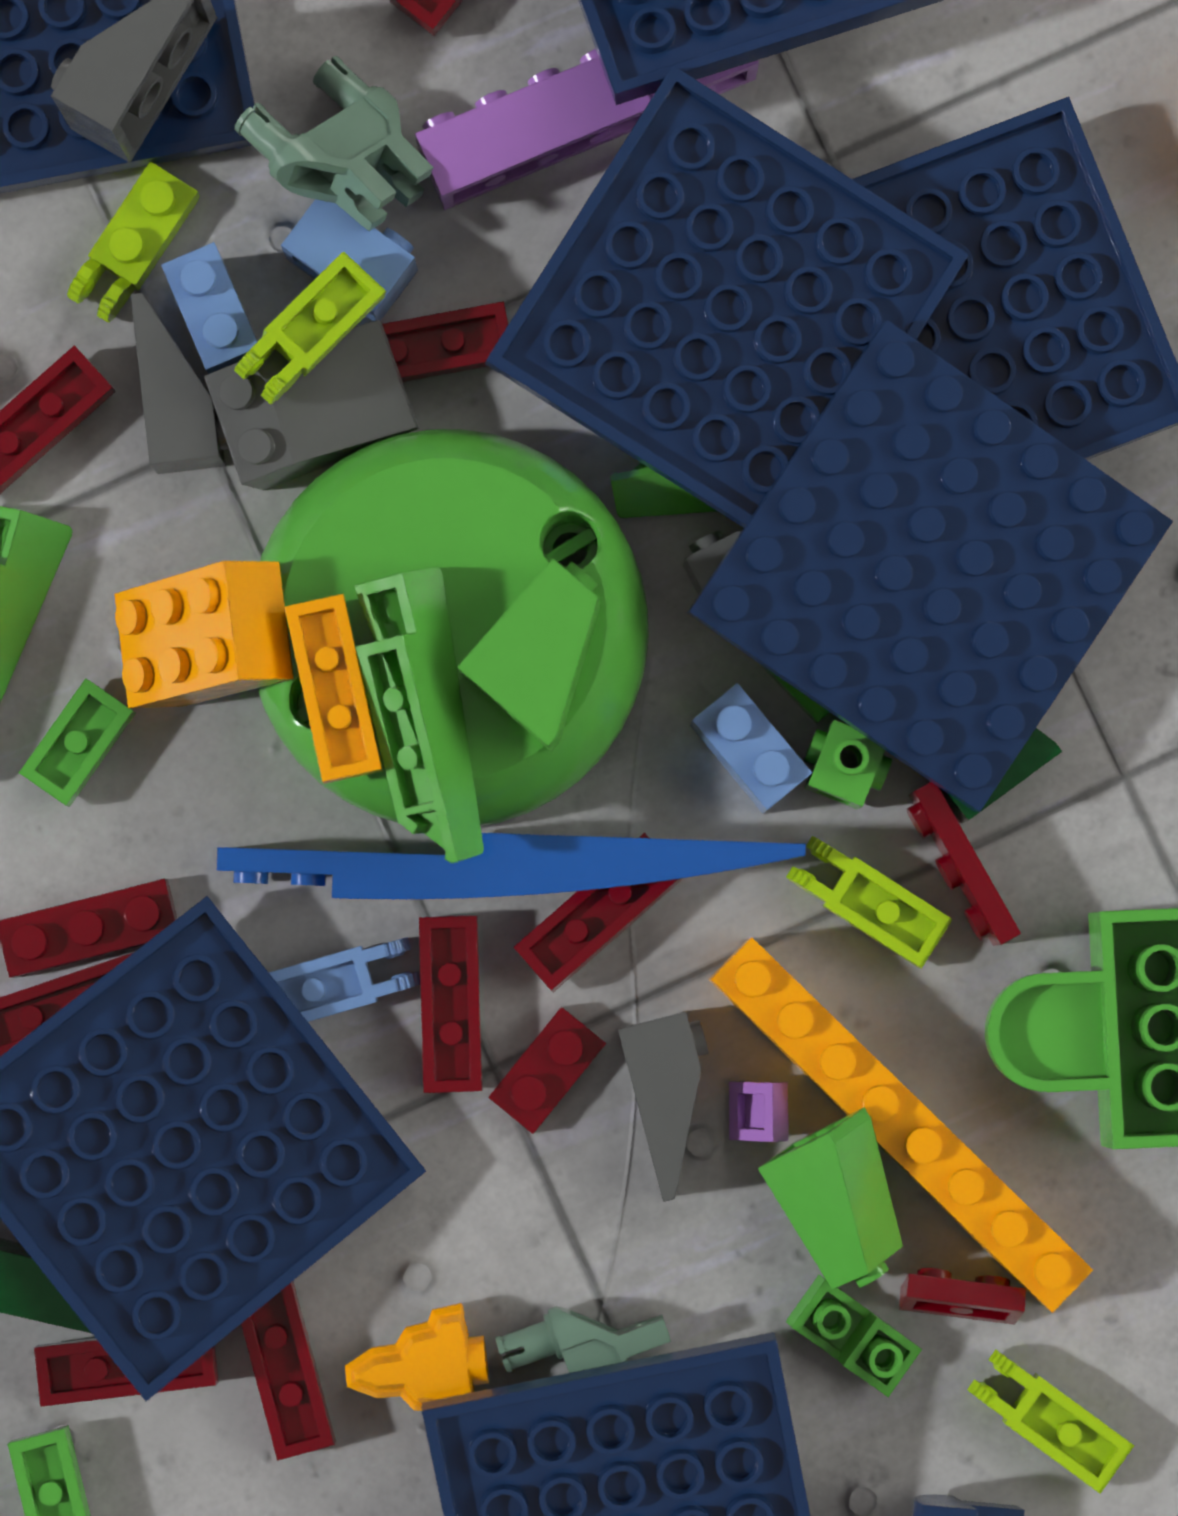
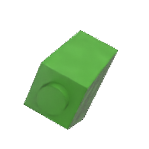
M553 558L457 666L466 679L551 752L560 743L601 607L598 597L593 593L598 586L596 581L574 562H570L564 568Z
M865 1107L793 1142L758 1168L831 1289L855 1280L860 1288L873 1282L889 1270L884 1261L902 1248L903 1244L872 1120Z

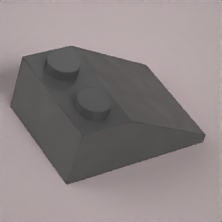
M151 0L82 44L73 60L66 58L60 64L53 77L51 88L54 91L51 97L71 130L131 163L217 19L211 0Z
M380 320L355 326L306 376L301 374L293 386L271 405L261 396L262 391L265 389L264 387L267 382L289 363L276 349H274L261 368L255 374L247 377V379L243 380L234 371L238 362L204 376L241 485L260 490H267L337 462L370 444L419 429Z

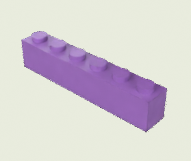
M594 49L581 57V64L562 72L558 68L544 70L531 77L527 82V87L507 94L506 90L494 91L480 98L475 103L476 108L457 116L453 112H446L429 119L422 126L424 130L415 133L419 153L434 167L430 178L445 211L630 133L655 93L616 105L597 51ZM756 60L697 79V81L720 95L756 80L759 61Z

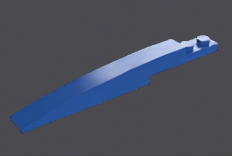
M482 833L483 853L455 863H450L444 859L445 855L217 847L216 871H234L233 883L268 884L269 872L291 873V885L326 886V875H332V898L340 899L484 898L595 890L715 874L806 856V844Z

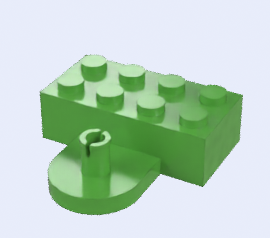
M1178 908L1088 913L1091 971L1031 974L1007 985L992 1002L986 1017L985 1041L987 1050L998 1070L1010 1081L1023 1088L1039 1092L1098 1090L1101 1146L1110 1149L1178 1147Z

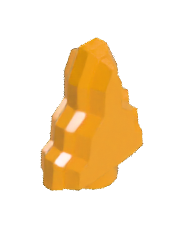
M461 1302L434 1308L430 1313L428 1321L406 1326L396 1343L373 1346L345 1365L347 1387L375 1398L401 1397L414 1411H422V1402L474 1392V1386L489 1384L484 1335L469 1337L464 1318L465 1312Z

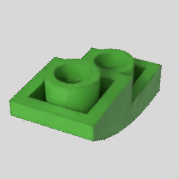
M820 1274L785 1321L791 1328L837 1359L844 1367L887 1397L890 1396L922 1351L918 1345L840 1288L831 1289L827 1280Z

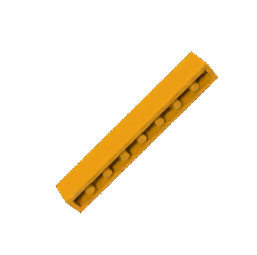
M752 937L748 938L708 979L846 1115L865 1107L871 1117L878 1146L1017 1282L1026 1288L1042 1306L1053 1313L1093 1271L1066 1242Z

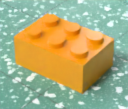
M221 561L114 594L116 604L115 621L119 630L123 662L122 679L126 688L128 708L184 707L294 679L279 561Z

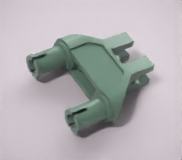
M333 56L331 61L328 59L320 66L313 78V83L343 109L342 111L307 133L292 135L266 111L261 103H255L253 109L249 107L241 114L234 130L269 160L270 175L285 189L307 198L336 203L365 229L371 231L385 221L388 213L382 207L391 202L394 197L405 207L421 198L424 188L418 183L429 177L434 167L402 136L399 107L396 99L384 87H369L343 63L340 57Z
M559 1306L548 1309V1313L543 1315L545 1321L495 1337L500 1354L524 1347L518 1351L503 1355L502 1362L507 1373L555 1354L558 1359L564 1358L568 1372L572 1373L627 1362L631 1356L671 1342L662 1314L616 1329Z

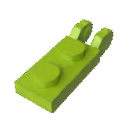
M149 162L89 252L88 257L90 259L77 272L76 277L70 284L67 297L79 304L90 295L104 271L107 270L119 279L111 285L100 301L97 316L107 323L113 321L135 289L140 290L200 198L199 192L153 162Z
M343 251L264 329L262 338L242 357L235 366L234 371L243 380L247 379V377L255 374L261 368L274 349H276L289 363L267 382L264 387L265 389L262 391L261 396L270 405L273 404L293 386L301 374L306 376L385 297L386 290Z
M811 836L806 844V848L810 851L811 855L843 871V874L832 890L817 881L814 875L802 868L798 869L792 866L786 878L812 896L823 901L822 906L919 969H922L953 919L857 857L850 859L822 840Z
M995 1349L988 1360L993 1363V1367L1007 1378L1012 1377L1024 1386V1390L1012 1406L999 1397L998 1392L985 1382H979L974 1379L967 1390L1004 1417L1002 1419L1004 1424L1101 1494L1134 1445L1037 1373L1032 1376Z

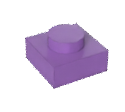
M729 1081V1140L789 1141L788 1082Z

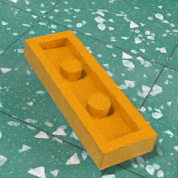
M340 594L285 606L322 782L326 784L383 771L344 595Z

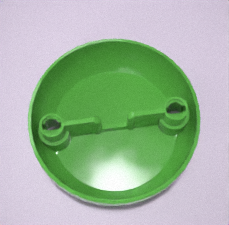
M437 429L401 434L370 444L338 461L318 476L293 501L276 525L262 553L260 561H279L285 606L340 594L344 595L355 647L375 642L355 589L356 585L400 573L434 567L440 568L443 573L456 666H458L552 558L560 563L587 546V555L578 566L598 584L593 593L598 597L601 607L560 743L552 752L466 679L457 668L480 826L498 824L528 814L556 799L579 782L605 755L621 732L635 704L645 671L649 629L648 607L643 579L633 550L618 522L589 487L574 473L548 455L521 442L491 433L463 429ZM566 539H570V540L566 541L565 543H563L562 545H560V546H558V547L556 548V546H557L561 541H564V540H566ZM287 621L294 679L257 688L263 708L278 737L296 761L325 788L355 807L374 816L398 823L370 706L369 711L383 771L326 784L322 782Z

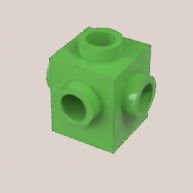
M833 720L829 724L827 732L816 729L804 758V761L813 764L812 774L808 777L804 789L858 810L863 807L870 788L878 791L881 790L893 759L884 756L885 750L847 723ZM842 751L853 754L856 759L855 768H847L841 763L840 753Z

